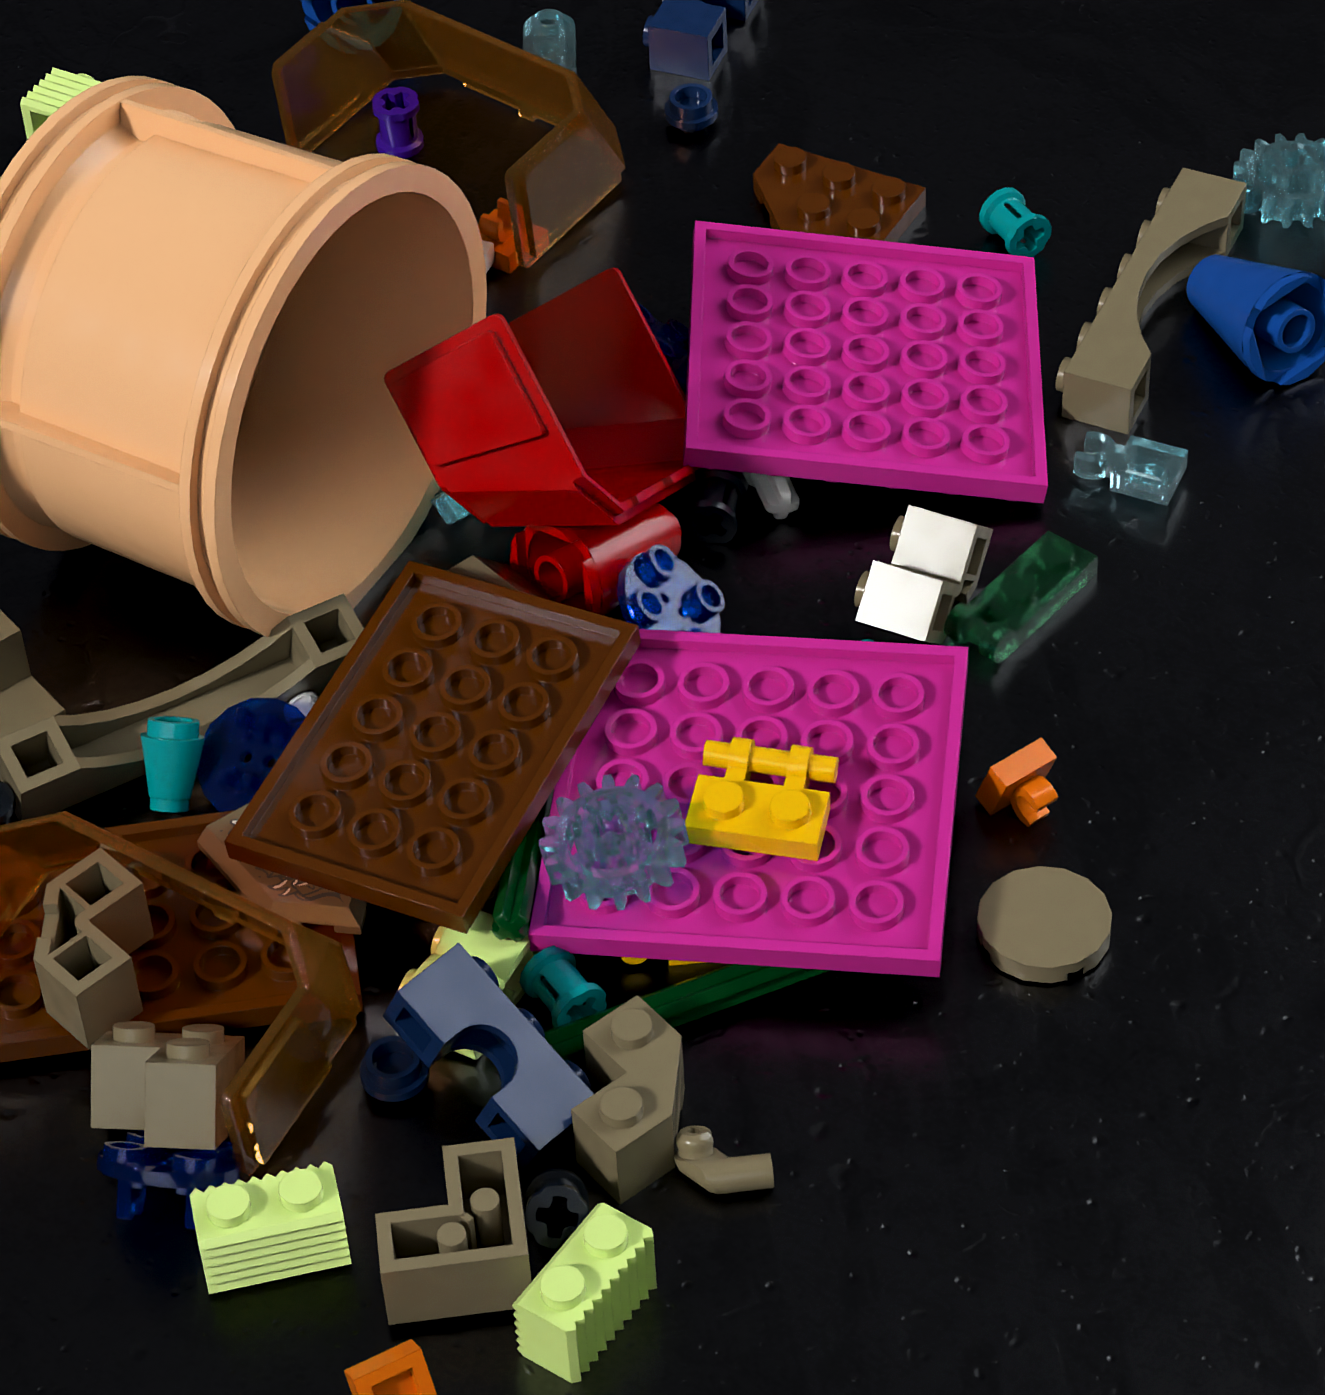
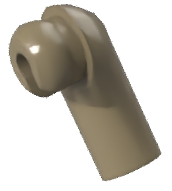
M688 1126L677 1133L675 1143L678 1151L675 1152L673 1158L678 1170L708 1192L728 1194L774 1188L773 1166L770 1153L728 1157L713 1147L712 1132L705 1126Z

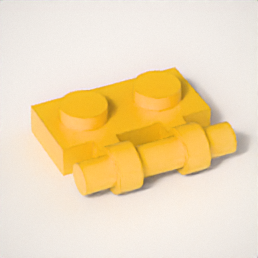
M733 737L731 743L706 740L703 750V766L726 769L724 778L698 774L684 824L685 843L818 861L831 809L830 792L808 788L810 780L835 784L838 775L839 758L814 754L813 747L793 744L790 751L758 747L755 746V740L749 738ZM752 772L786 777L784 786L749 780Z

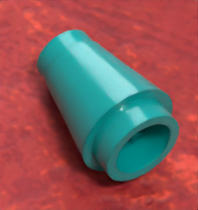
M154 716L148 718L147 732L141 733L140 736L151 810L170 813L189 811V799L192 795L206 738L199 734L200 720L179 716Z

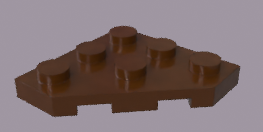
M778 143L753 173L755 195L760 204L764 203L770 215L772 229L897 242L926 206L925 187Z

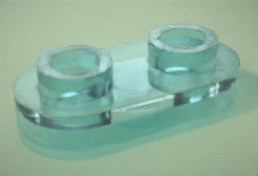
M555 9L538 11L535 15L528 18L523 25L524 77L526 83L532 88L541 91H557L570 86L577 78L575 22L570 16Z

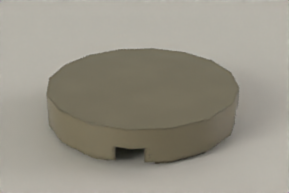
M1035 866L1012 871L991 884L980 899L977 916V937L981 947L983 944L984 948L990 953V961L1001 971L1023 981L1055 983L1067 980L1068 973L1077 972L1083 968L1084 974L1098 965L1109 949L1112 911L1105 894L1088 878L1064 868Z

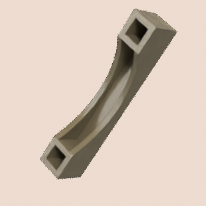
M1182 168L1172 187H1164L1157 201L1154 218L1152 221L1144 220L1137 237L1136 249L1133 254L1125 253L1120 262L1115 285L1113 288L1105 287L1097 307V316L1092 323L1086 321L1083 324L1079 333L1076 352L1072 358L1064 357L1060 364L1056 377V390L1063 392L1061 417L1129 434L1149 396L1151 352L1141 334L1140 325L1155 301L1177 282L1190 276L1194 267L1202 259L1215 254L1228 256L1243 229L1247 183Z
M344 593L286 617L271 630L269 637H261L232 658L172 689L108 710L77 715H52L0 737V781L8 784L13 790L16 801L14 812L21 826H27L146 775L140 734L147 732L149 717L179 716L200 720L199 734L206 737L203 746L204 750L285 715L287 704L299 693L313 691L319 697L364 629Z

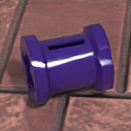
M401 86L385 88L377 92L372 98L373 114L379 120L380 132L375 140L378 152L404 159L418 154L424 147V135L417 127L416 114L420 110L417 92Z

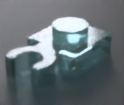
M1087 431L1084 452L1076 451L1074 455L1073 473L1089 480L1108 477L1110 478V491L1167 506L1187 468L1188 450L1133 435L1130 436L1124 446L1116 444L1107 434Z

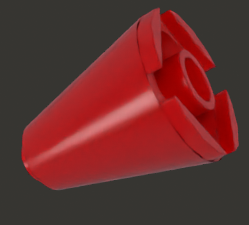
M658 503L621 525L526 526L524 530L516 533L511 541L510 565L554 601L607 616L679 554L682 536L681 526L677 518Z

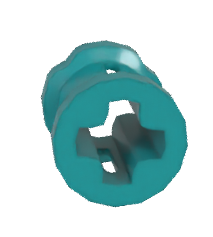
M1005 187L995 191L981 207L979 212L981 226L991 234H998L1005 241V248L1010 255L1034 257L1043 250L1051 236L1052 226L1049 220L1043 215L1032 213L1025 206L1026 201L1023 195L1013 187ZM1009 204L1011 207L1007 209L1004 205ZM1023 238L1026 243H1021L1020 240Z
M551 946L543 949L528 961L520 974L519 983L528 996L539 998L550 1011L552 1026L556 1028L605 1010L607 1006L605 991L596 983H588L576 969L577 961L574 954H570L568 951L556 946Z

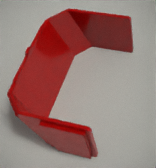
M615 267L597 274L518 317L509 324L503 315L499 313L492 314L389 370L384 376V382L440 489L483 524L487 522L492 527L621 525L694 482L696 478L695 471L699 469V467H691L689 464L683 466L686 396L621 271Z

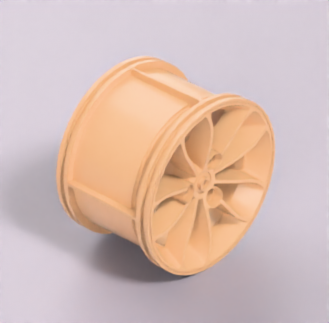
M123 76L109 79L86 89L70 99L49 116L29 137L0 177V534L47 551H67L83 548L90 544L96 545L196 586L206 604L217 615L232 624L250 629L266 637H269L271 630L286 617L343 593L354 609L412 542L440 490L384 382V376L389 370L486 318L487 283L483 243L473 210L461 189L447 175L435 168L414 163L401 157L385 153L365 154L342 162L236 130L225 113L209 98L194 90L147 76Z

